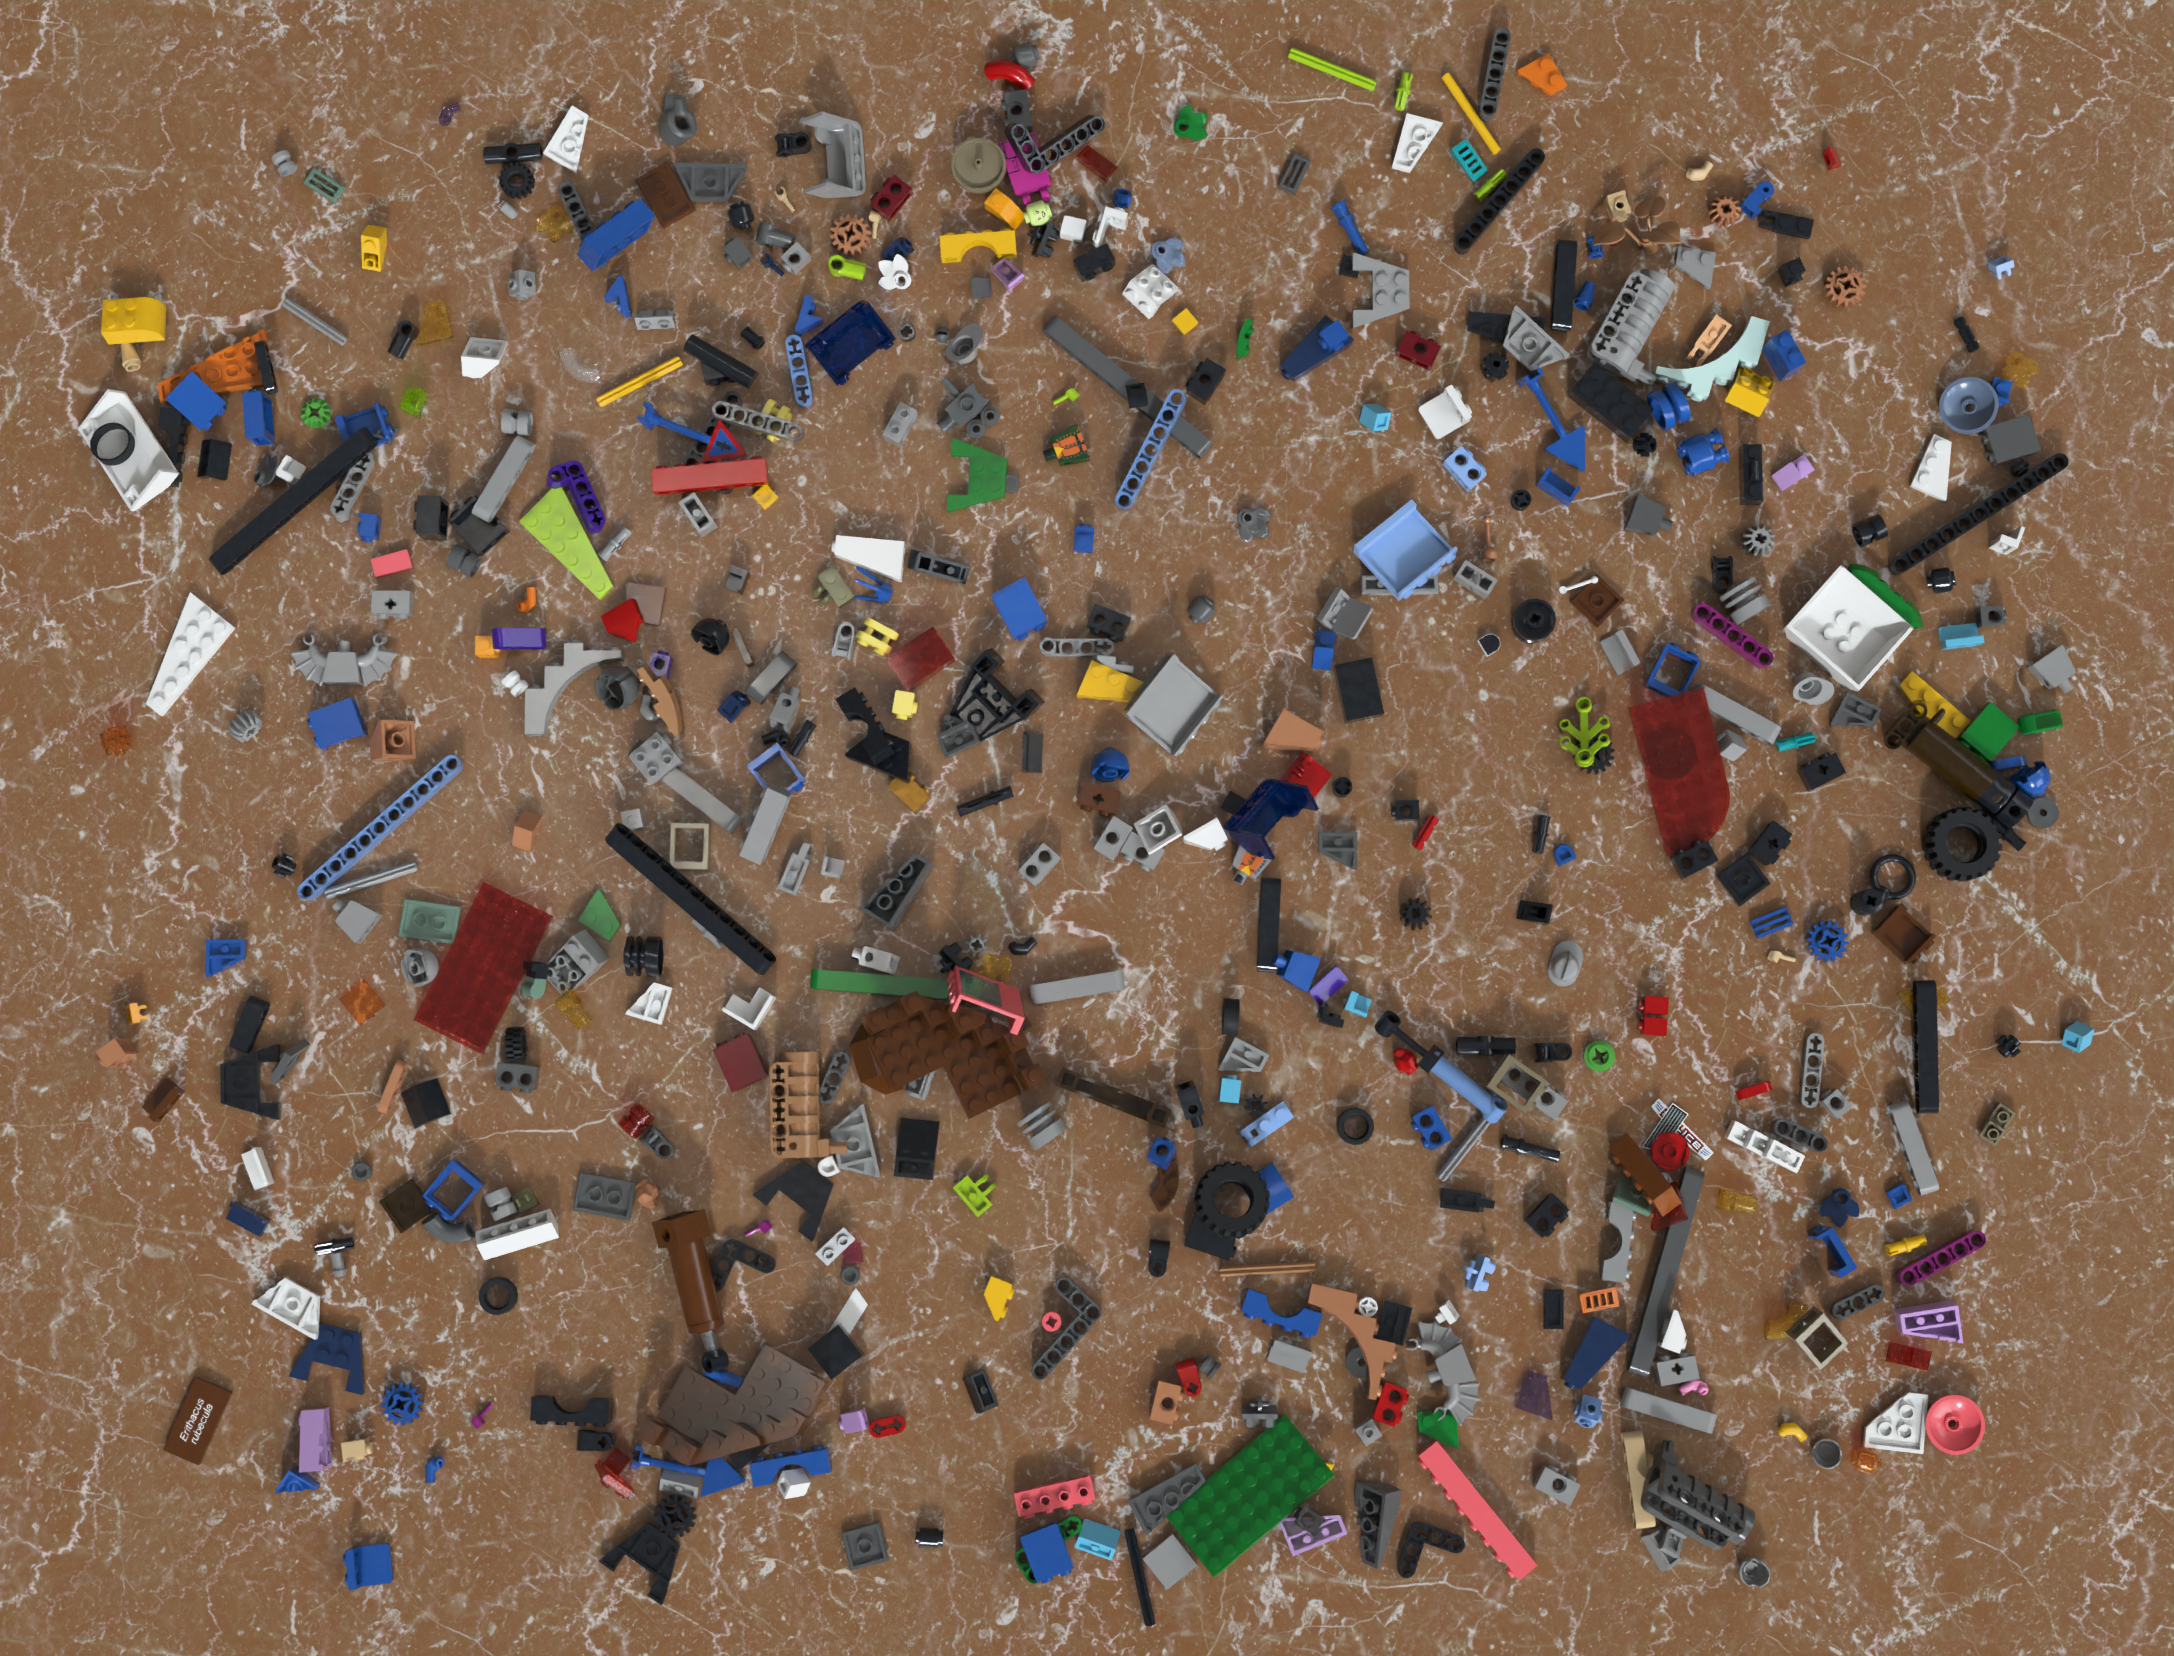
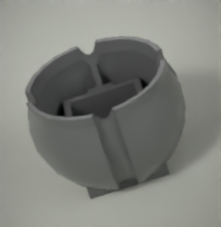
M612 666L603 670L595 680V692L600 701H605L604 706L608 709H624L632 705L639 694V686L642 682L628 666Z

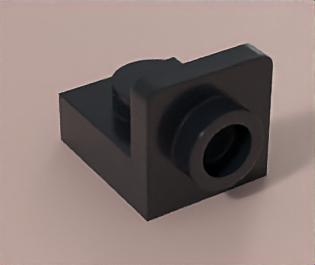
M1324 1003L1323 1007L1319 1006L1317 1018H1320L1319 1023L1343 1028L1344 1020L1340 1019L1341 1015L1330 1013L1327 1016L1328 1004Z

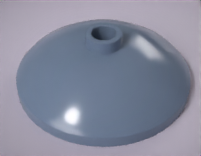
M1964 377L1952 382L1942 393L1939 402V411L1943 422L1951 430L1961 434H1975L1989 427L1996 418L1999 408L1998 396L1994 388L1985 380L1976 377ZM1972 405L1973 409L1971 411H1967L1966 406Z

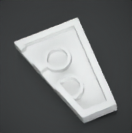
M572 105L543 152V155L576 174L589 115Z

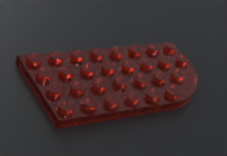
M1704 688L1628 707L1665 856L1674 855L1675 852L1683 848L1687 851L1693 848L1690 844L1700 839L1702 843L1707 840L1709 841L1718 832L1726 818L1730 803V791Z

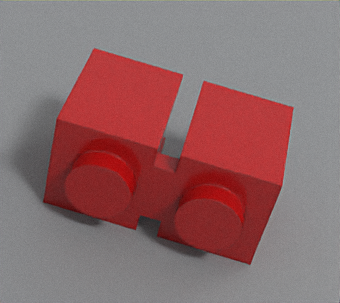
M1642 996L1638 1007L1642 1017L1638 1019L1637 1023L1640 1035L1667 1036L1668 1019L1648 1017V1014L1668 1015L1669 997Z

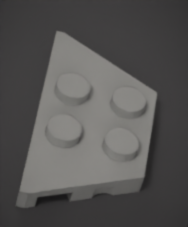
M1517 305L1513 308L1502 346L1531 372L1567 358L1570 355Z
M862 1104L831 1129L830 1133L833 1142H847V1153L836 1154L839 1169L879 1178L881 1177L865 1105Z

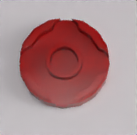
M1675 1132L1659 1134L1650 1145L1652 1161L1664 1170H1677L1685 1165L1689 1158L1690 1149L1687 1141L1683 1136Z

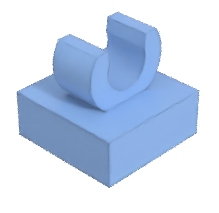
M2007 256L1987 262L1988 269L1993 271L1994 276L1999 280L2002 279V271H2004L2005 275L2010 276V268L2015 267L2013 259Z

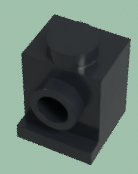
M1800 257L1782 264L1778 269L1785 288L1802 281V275L1806 271Z

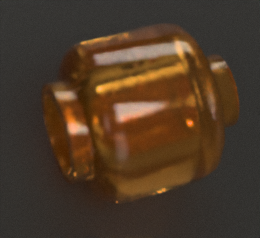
M1861 1446L1857 1450H1853L1850 1464L1853 1465L1855 1471L1872 1475L1876 1470H1880L1882 1459H1879V1454L1876 1450Z

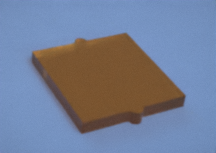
M365 979L354 988L351 987L350 991L340 998V1001L359 1025H362L369 1018L375 1017V1014L386 1006Z

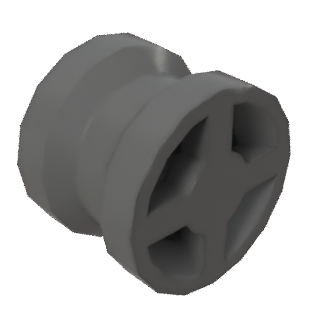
M1208 1355L1199 1366L1198 1371L1204 1372L1207 1378L1211 1379L1220 1368L1221 1363L1215 1362L1212 1356Z

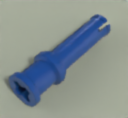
M1342 200L1330 209L1335 212L1339 220L1338 224L1344 227L1357 254L1365 255V253L1369 252V249L1353 222L1354 215L1350 214L1346 206V200Z

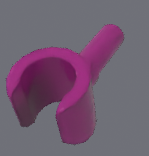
M765 1220L755 1228L745 1232V1236L748 1237L760 1229L765 1234L773 1226L769 1221Z
M489 1403L482 1412L472 1419V1424L475 1428H479L485 1423L482 1417L493 1407L492 1403Z

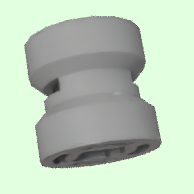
M287 150L279 151L272 156L271 159L274 165L278 166L280 176H289L297 170V166L291 161V155Z

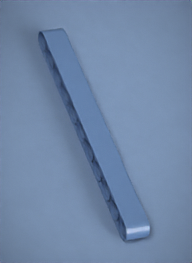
M448 755L303 881L297 888L298 896L309 901L317 899L325 889L334 884L463 770V761L455 755ZM452 760L457 761V766L454 769L449 767ZM441 772L443 775L442 780L436 782L435 775ZM427 785L428 792L422 795L420 792L421 787ZM409 798L414 800L411 807L406 806V801ZM398 810L399 817L393 820L391 815L394 811ZM383 823L385 828L383 832L378 833L377 826ZM369 836L370 842L364 846L363 838ZM354 848L355 856L349 858L348 852ZM339 861L341 867L338 871H335L334 864ZM322 874H325L326 881L323 884H321L319 882V877ZM307 887H311L312 892L310 896L307 897L305 895V889Z

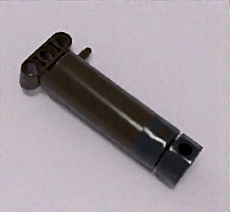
M1922 700L1913 701L1885 733V746L1889 749H1897L1902 746L1978 806L1993 815L1995 819L2008 829L2014 827L2031 808L2034 799L2019 787L2016 789V785L1937 725L1946 713L1943 708L1930 719L1926 716L1928 710L1925 702ZM1920 705L1924 708V711L1921 714H1915L1913 708ZM1908 720L1911 726L1908 729H1903L1900 723ZM1891 735H1895L1899 738L1898 741L1894 744H1891L1887 741L1888 737ZM2018 806L2016 810H2010V807Z

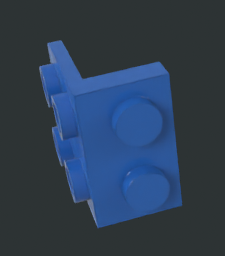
M388 1543L357 1546L345 1550V1554H343V1563L347 1566L345 1584L348 1585L349 1590H357L361 1586L387 1584L393 1581L391 1549Z

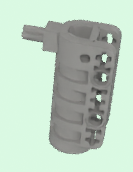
M1642 269L1640 273H1632L1620 289L1586 352V359L1592 364L1594 362L1613 375L1625 377L1632 382L1639 379L1652 386L1657 376L1644 370V363L1636 360L1673 293L1675 284L1665 275L1651 269ZM1615 313L1619 314L1615 320V323L1612 322L1613 318L1615 317Z

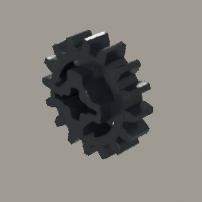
M1598 733L1592 740L1589 741V748L1593 745V742L1591 741L1596 742L1598 740L1600 733ZM1603 738L1601 742H1605L1607 738ZM1577 740L1575 743L1581 749L1580 742ZM1612 742L1597 751L1593 762L1596 766L1581 767L1580 771L1587 769V774H1590L1593 770L1595 775L1599 773V769L1602 772L1606 771L1604 766L1610 767L1611 763L1609 760H1614L1615 758L1610 755L1615 751V749L1609 748ZM1605 751V752H1606V757H1605V760H1604V762H1603L1602 754H1603V752Z
M676 1494L674 1499L671 1495L667 1496V1501L662 1499L660 1501L662 1506H656L659 1512L654 1514V1517L658 1518L655 1525H661L659 1532L665 1530V1536L672 1533V1538H675L677 1533H679L680 1537L684 1536V1531L689 1533L691 1531L689 1526L694 1527L696 1524L692 1520L697 1518V1515L693 1514L696 1507L691 1508L690 1506L693 1501L686 1502V1496L679 1499V1494ZM677 1503L675 1507H667L669 1504ZM684 1507L687 1510L688 1515L685 1514ZM675 1512L678 1513V1515H677L678 1518H677L676 1520L673 1519V1517H674L673 1514H674ZM663 1516L666 1517L667 1524L665 1523ZM678 1524H680V1525L683 1526V1527L677 1528V1529L674 1528L675 1525H678Z

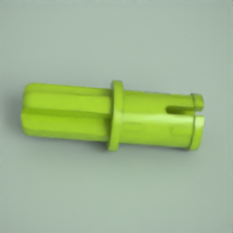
M1407 72L1401 74L1399 87L1396 88L1397 95L1394 108L1397 111L1405 109L1407 97L1411 93L1409 89L1413 75L1410 74L1409 76Z
M1499 169L1489 180L1486 179L1485 183L1473 193L1477 200L1482 202L1492 191L1495 192L1496 187L1507 178V173L1503 169Z

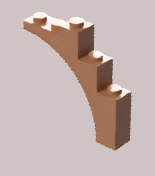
M1311 1284L1306 1304L1320 1308L1334 1316L1346 1326L1356 1339L1367 1367L1368 1388L1366 1399L1376 1400L1382 1392V1385H1379L1381 1377L1384 1378L1386 1366H1383L1384 1362L1392 1363V1360H1396L1398 1349L1395 1348L1396 1343L1374 1339L1373 1335H1377L1379 1324L1376 1323L1377 1319L1354 1314V1310L1358 1311L1360 1299H1357L1358 1294Z

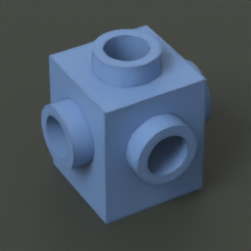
M1583 1394L1573 1409V1415H1575L1574 1422L1584 1428H1593L1597 1422L1600 1423L1603 1416V1411H1600L1602 1400Z

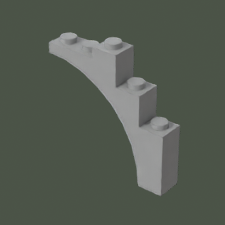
M569 640V643H564V666H562V663H550V666H545L544 689L540 685H532L531 689H525V735L528 737L547 736L553 707L566 687L579 675L595 666L608 662L624 661V652L619 650L618 647H608L607 650L589 647L586 650V645L581 643V640Z

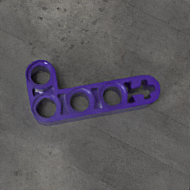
M573 460L552 467L546 477L547 485L553 489L568 485L588 531L594 534L601 532L606 519L581 463ZM569 469H575L578 474H571ZM557 475L560 480H554L551 476ZM582 486L585 488V491H579L576 487ZM584 503H590L593 508H586Z

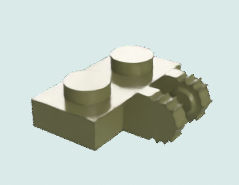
M833 565L817 576L823 586H820L811 594L814 598L824 591H828L830 595L820 600L818 603L820 607L834 600L838 607L841 608L855 598Z

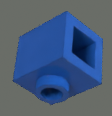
M1337 320L1331 325L1327 323L1320 328L1318 343L1323 350L1327 349L1328 352L1332 350L1337 351L1344 346L1343 343L1348 339L1349 334Z

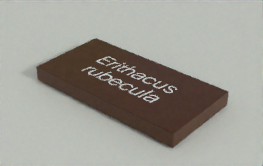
M195 1377L163 1450L196 1465H200L233 1392L202 1378Z

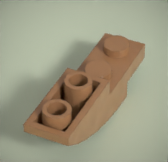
M646 662L636 670L638 678L642 683H646L651 696L658 700L653 705L655 714L658 718L663 719L667 731L676 737L682 732V716L677 697L666 676L663 674L657 677Z

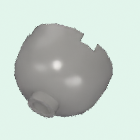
M418 947L404 952L403 955L405 956L404 960H401V970L404 978L413 983L412 986L420 987L436 978L439 971V963L436 955L431 950Z

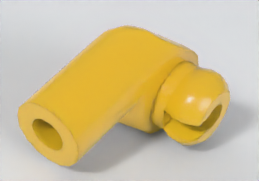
M1794 1422L1783 1423L1778 1428V1433L1782 1437L1795 1435L1800 1442H1803L1808 1437Z

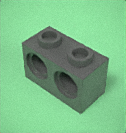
M498 1062L495 1086H501L500 1090L512 1091L513 1087L520 1088L519 1092L531 1093V1090H537L540 1067ZM506 1072L512 1074V1079L508 1083L504 1080ZM525 1074L531 1076V1082L527 1085L523 1082Z

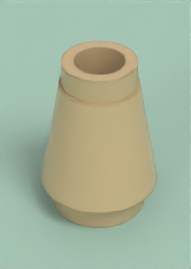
M132 343L121 344L122 366L129 372L140 369L141 360Z

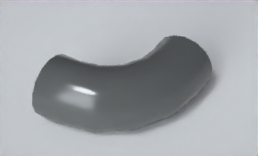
M437 1212L429 1215L421 1223L424 1229L434 1238L446 1243H461L475 1237L474 1227L469 1221L465 1220L458 1224H450L445 1222Z

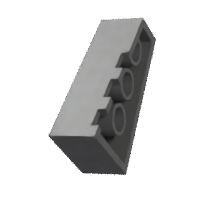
M914 853L858 909L895 931L935 865Z

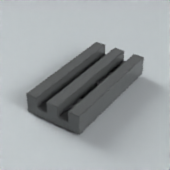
M1294 153L1278 188L1295 196L1311 161ZM1297 159L1299 160V162L1286 186L1284 185V183L1295 160ZM1302 163H1306L1294 188H1291Z

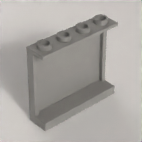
M1167 652L1121 710V713L1169 754L1177 756L1185 750V745L1188 741L1197 735L1199 727L1208 721L1210 713L1220 706L1223 696L1217 694L1179 661L1175 654Z

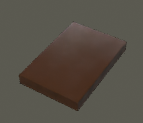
M668 161L635 179L663 229L696 211Z

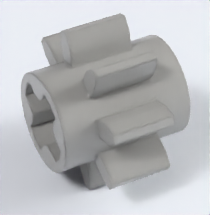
M981 934L978 935V938L970 935L971 942H965V944L970 946L967 949V953L973 951L974 958L977 953L984 956L983 950H989L984 944L988 940L984 939L982 941ZM977 941H980V945H982V948H978V950L975 951V948L972 946V944L976 943Z

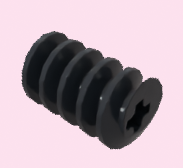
M1867 889L1855 893L1850 899V906L1856 914L1868 915L1878 912L1883 906L1884 899L1879 891Z

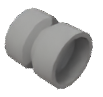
M505 408L501 418L502 433L514 434L517 432L518 435L530 436L533 426V413L524 410L517 413L516 409Z
M508 1187L484 1196L487 1206L492 1207L490 1213L494 1222L518 1212L515 1203L510 1201L512 1196Z

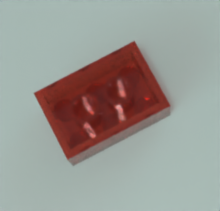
M931 627L885 658L907 692L912 691L955 662L954 656L934 627Z

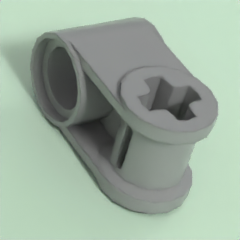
M844 622L839 625L832 648V657L841 656L851 660L856 638V629L851 623ZM845 627H851L852 633L849 636H843L842 634Z

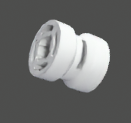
M516 670L509 673L502 680V684L506 688L511 689L510 693L514 697L522 694L529 686L525 680H521L520 674Z

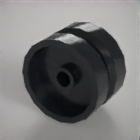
M1537 598L1528 599L1522 602L1513 613L1510 621L1511 630L1521 642L1527 644L1539 643L1545 640L1553 631L1556 623L1555 612L1552 606L1544 600ZM1530 619L1535 620L1536 624L1534 622L1531 623Z

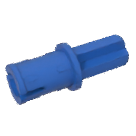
M720 1369L710 1374L705 1371L704 1374L705 1377L717 1380L720 1384L725 1383L736 1388H740L744 1381L743 1377L727 1372V1369Z

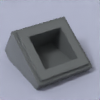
M971 277L973 299L990 298V278Z

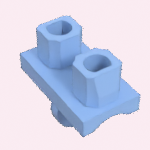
M1477 1254L1474 1261L1470 1260L1468 1267L1463 1265L1461 1268L1466 1270L1464 1278L1467 1279L1465 1287L1477 1292L1479 1290L1487 1291L1489 1281L1484 1280L1483 1277L1485 1272L1492 1274L1496 1265L1489 1258Z

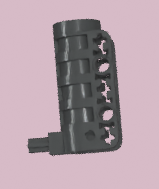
M1663 1440L1661 1452L1654 1456L1653 1466L1647 1473L1643 1484L1642 1508L1647 1513L1713 1550L1721 1549L1726 1545L1727 1541L1734 1545L1743 1542L1753 1527L1755 1521L1754 1510L1742 1503H1734V1499L1726 1494L1720 1495L1716 1488L1709 1484L1703 1485L1701 1480L1695 1476L1685 1475L1684 1470L1677 1467L1678 1457L1673 1455V1441ZM1664 1508L1670 1512L1671 1516L1666 1515ZM1697 1527L1702 1529L1703 1535L1698 1532Z

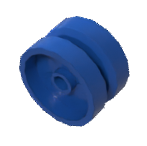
M1675 382L1664 385L1662 391L1656 389L1647 394V402L1654 408L1651 414L1663 431L1675 427L1676 422L1682 424L1690 420L1691 412L1682 390Z

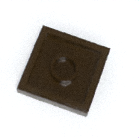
M410 1179L379 1201L400 1233L405 1232L434 1211L433 1208L424 1202L426 1199L422 1196L423 1193L413 1179Z

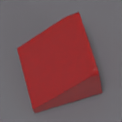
M1827 147L1822 155L1828 170L1840 167L1842 164L1835 148Z

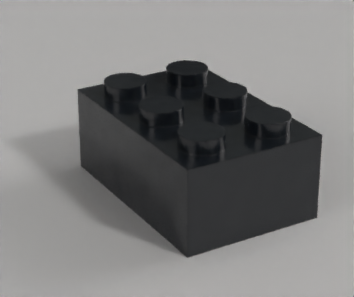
M1372 657L1334 665L1333 672L1345 724L1383 716L1384 710Z

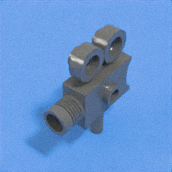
M947 377L941 380L943 385L955 397L944 409L947 412L946 415L937 422L938 426L946 434L955 425L958 424L962 427L966 423L969 436L980 438L985 434V424L991 426L999 421V411L994 407L986 406L990 400L983 398L977 392L974 382L961 393ZM981 412V420H973ZM992 412L994 418L992 420L987 419V413ZM975 425L980 427V431L977 433L973 431V426Z

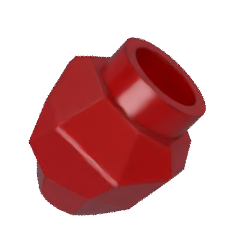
M1397 1048L1393 1051V1062L1399 1073L1405 1072L1407 1075H1411L1417 1070L1419 1066L1414 1053L1405 1048Z

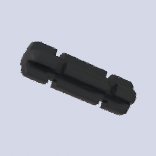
M1961 316L1954 320L1956 328H1959L1958 332L1964 343L1968 344L1969 352H1974L1980 348V345L1974 340L1975 336L1969 325L1965 324L1967 323L1965 318Z

